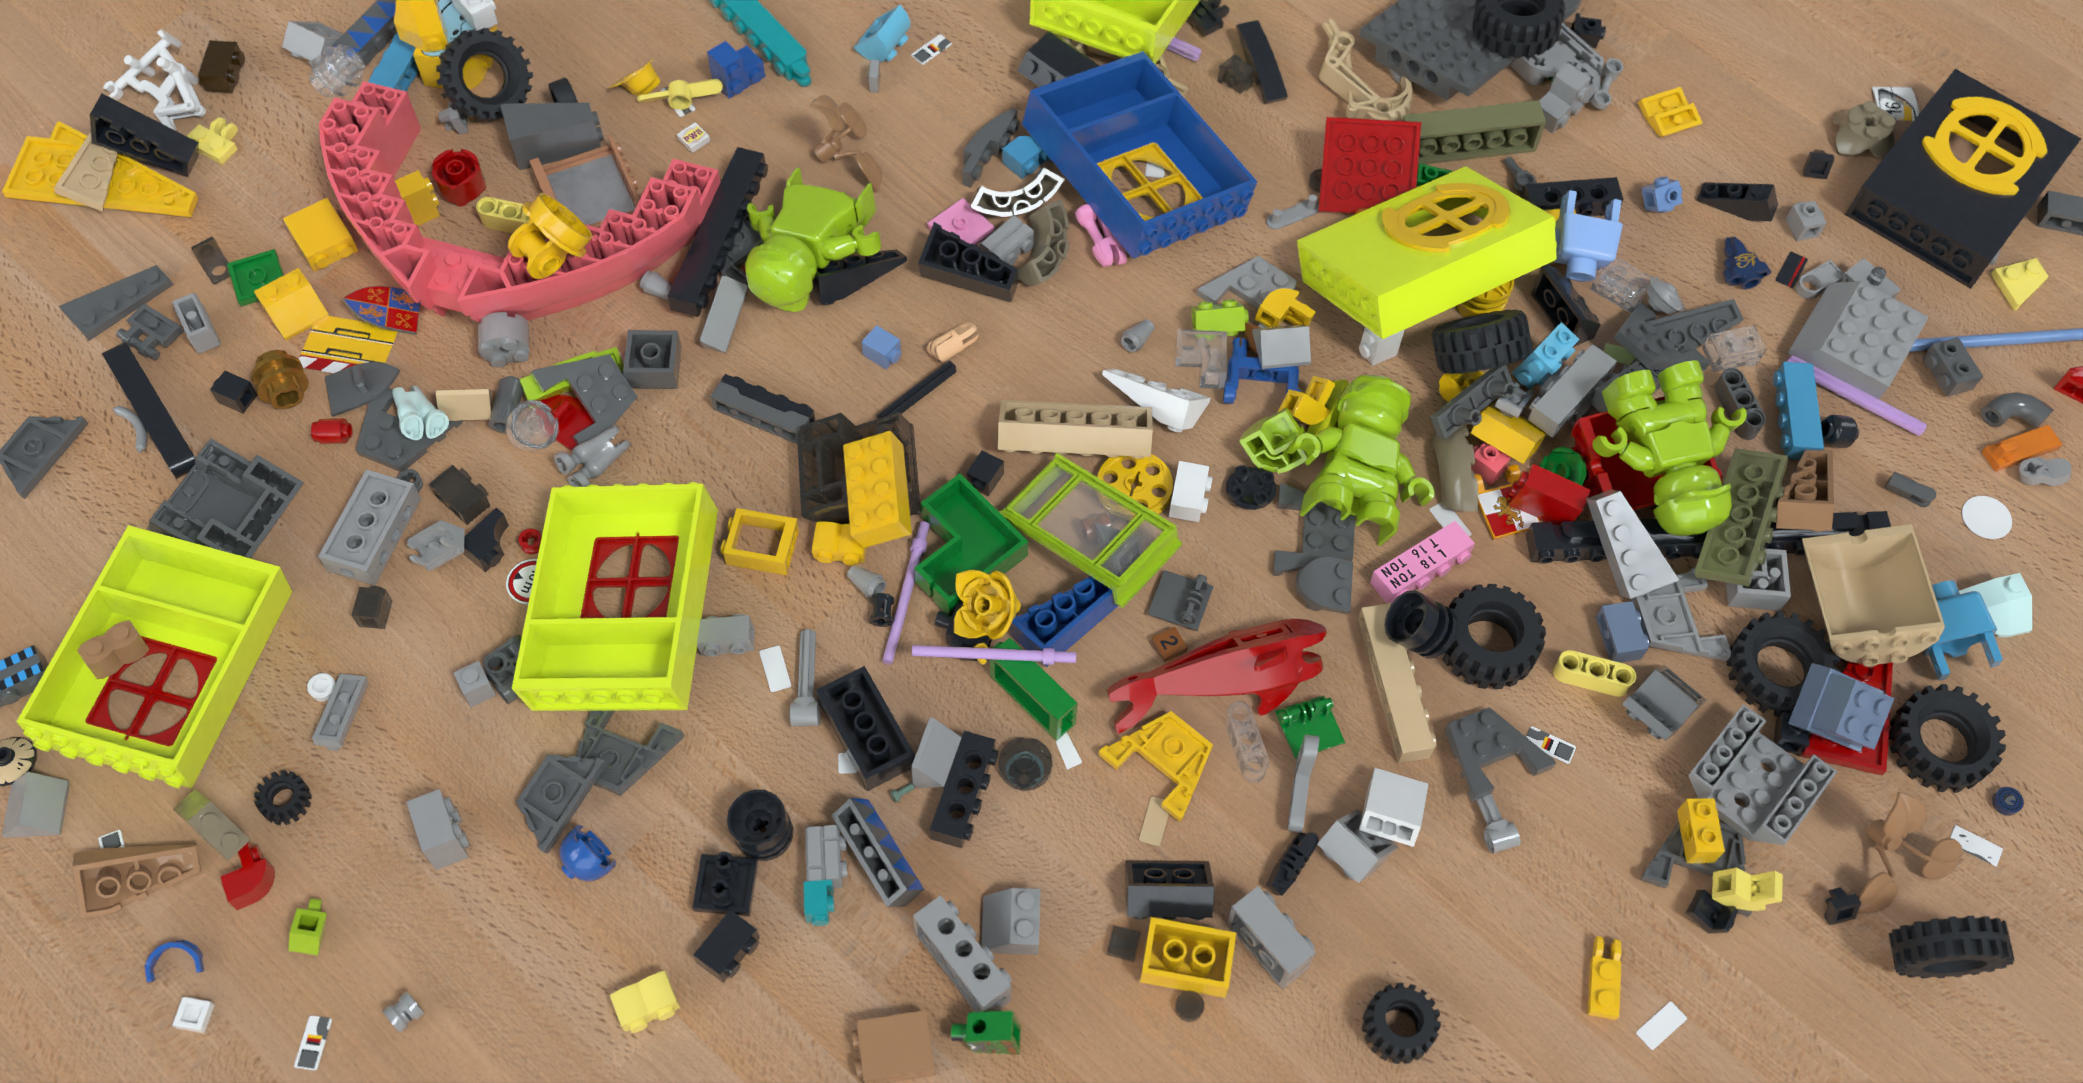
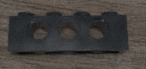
M1617 177L1525 184L1521 198L1545 211L1560 209L1562 197L1569 190L1576 191L1575 212L1576 214L1589 217L1605 215L1606 206L1614 199L1621 200V205L1624 200Z
M968 731L963 732L930 828L931 840L961 849L965 840L970 841L974 830V825L971 824L973 815L978 816L983 800L979 798L982 790L987 791L991 778L988 771L990 765L995 766L999 755V750L995 749V739ZM971 762H978L981 764V766L976 769H971L967 765ZM964 786H968L973 789L970 793L967 794L961 793L959 791V789ZM955 811H961L965 814L959 819L950 816Z

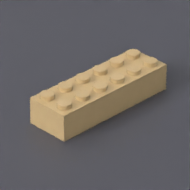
M1001 400L998 450L1006 452L1029 451L1035 454L1055 452L1060 455L1079 453L1083 456L1099 454L1108 457H1118L1120 455L1131 456L1137 459L1151 457L1153 433L1152 407Z

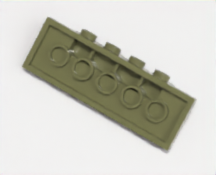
M1734 449L1723 486L1729 483L1731 485V511L1729 517L1722 524L1708 530L1695 569V577L1750 586L1754 571H1757L1759 564L1764 565L1767 549H1764L1765 543L1770 544L1772 541L1773 528H1770L1772 522L1777 523V503L1780 497H1783L1786 488L1782 486V480L1788 464L1787 455Z

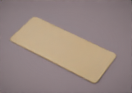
M1153 796L1150 798L1139 837L1140 842L1155 846L1161 845L1169 815L1161 807L1164 799Z

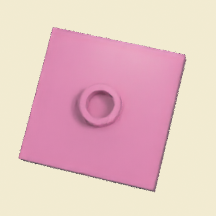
M964 198L927 223V228L930 231L933 223L936 222L950 233L952 231L959 235L960 239L975 245L994 232V226L978 211L970 208L969 203Z

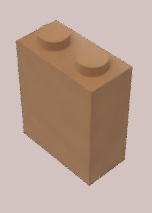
M926 1010L856 1021L857 1030L852 1031L854 1049L860 1048L861 1059L855 1060L857 1078L863 1077L864 1083H889L935 1075Z

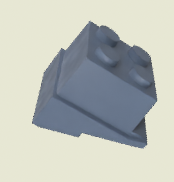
M1812 663L1788 724L1858 752H1861L1862 747L1874 750L1894 698L1884 694V691L1832 668Z

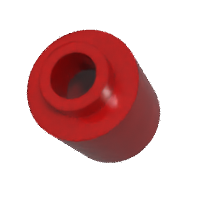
M345 418L319 419L318 422H313L311 425L312 439L320 444L347 443L353 435L352 425Z

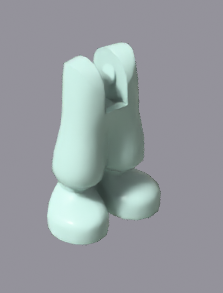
M411 386L410 392H405L403 387L393 389L392 395L397 407L399 428L407 438L412 440L421 439L424 429L427 437L432 439L441 435L448 428L449 419L445 412L436 409L418 386Z

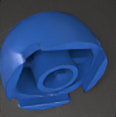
M576 825L562 841L559 851L560 859L564 865L561 869L571 879L576 877L579 880L588 882L601 879L616 866V861L610 862L607 856L611 854V851L592 831H588L585 834L580 831L584 826Z

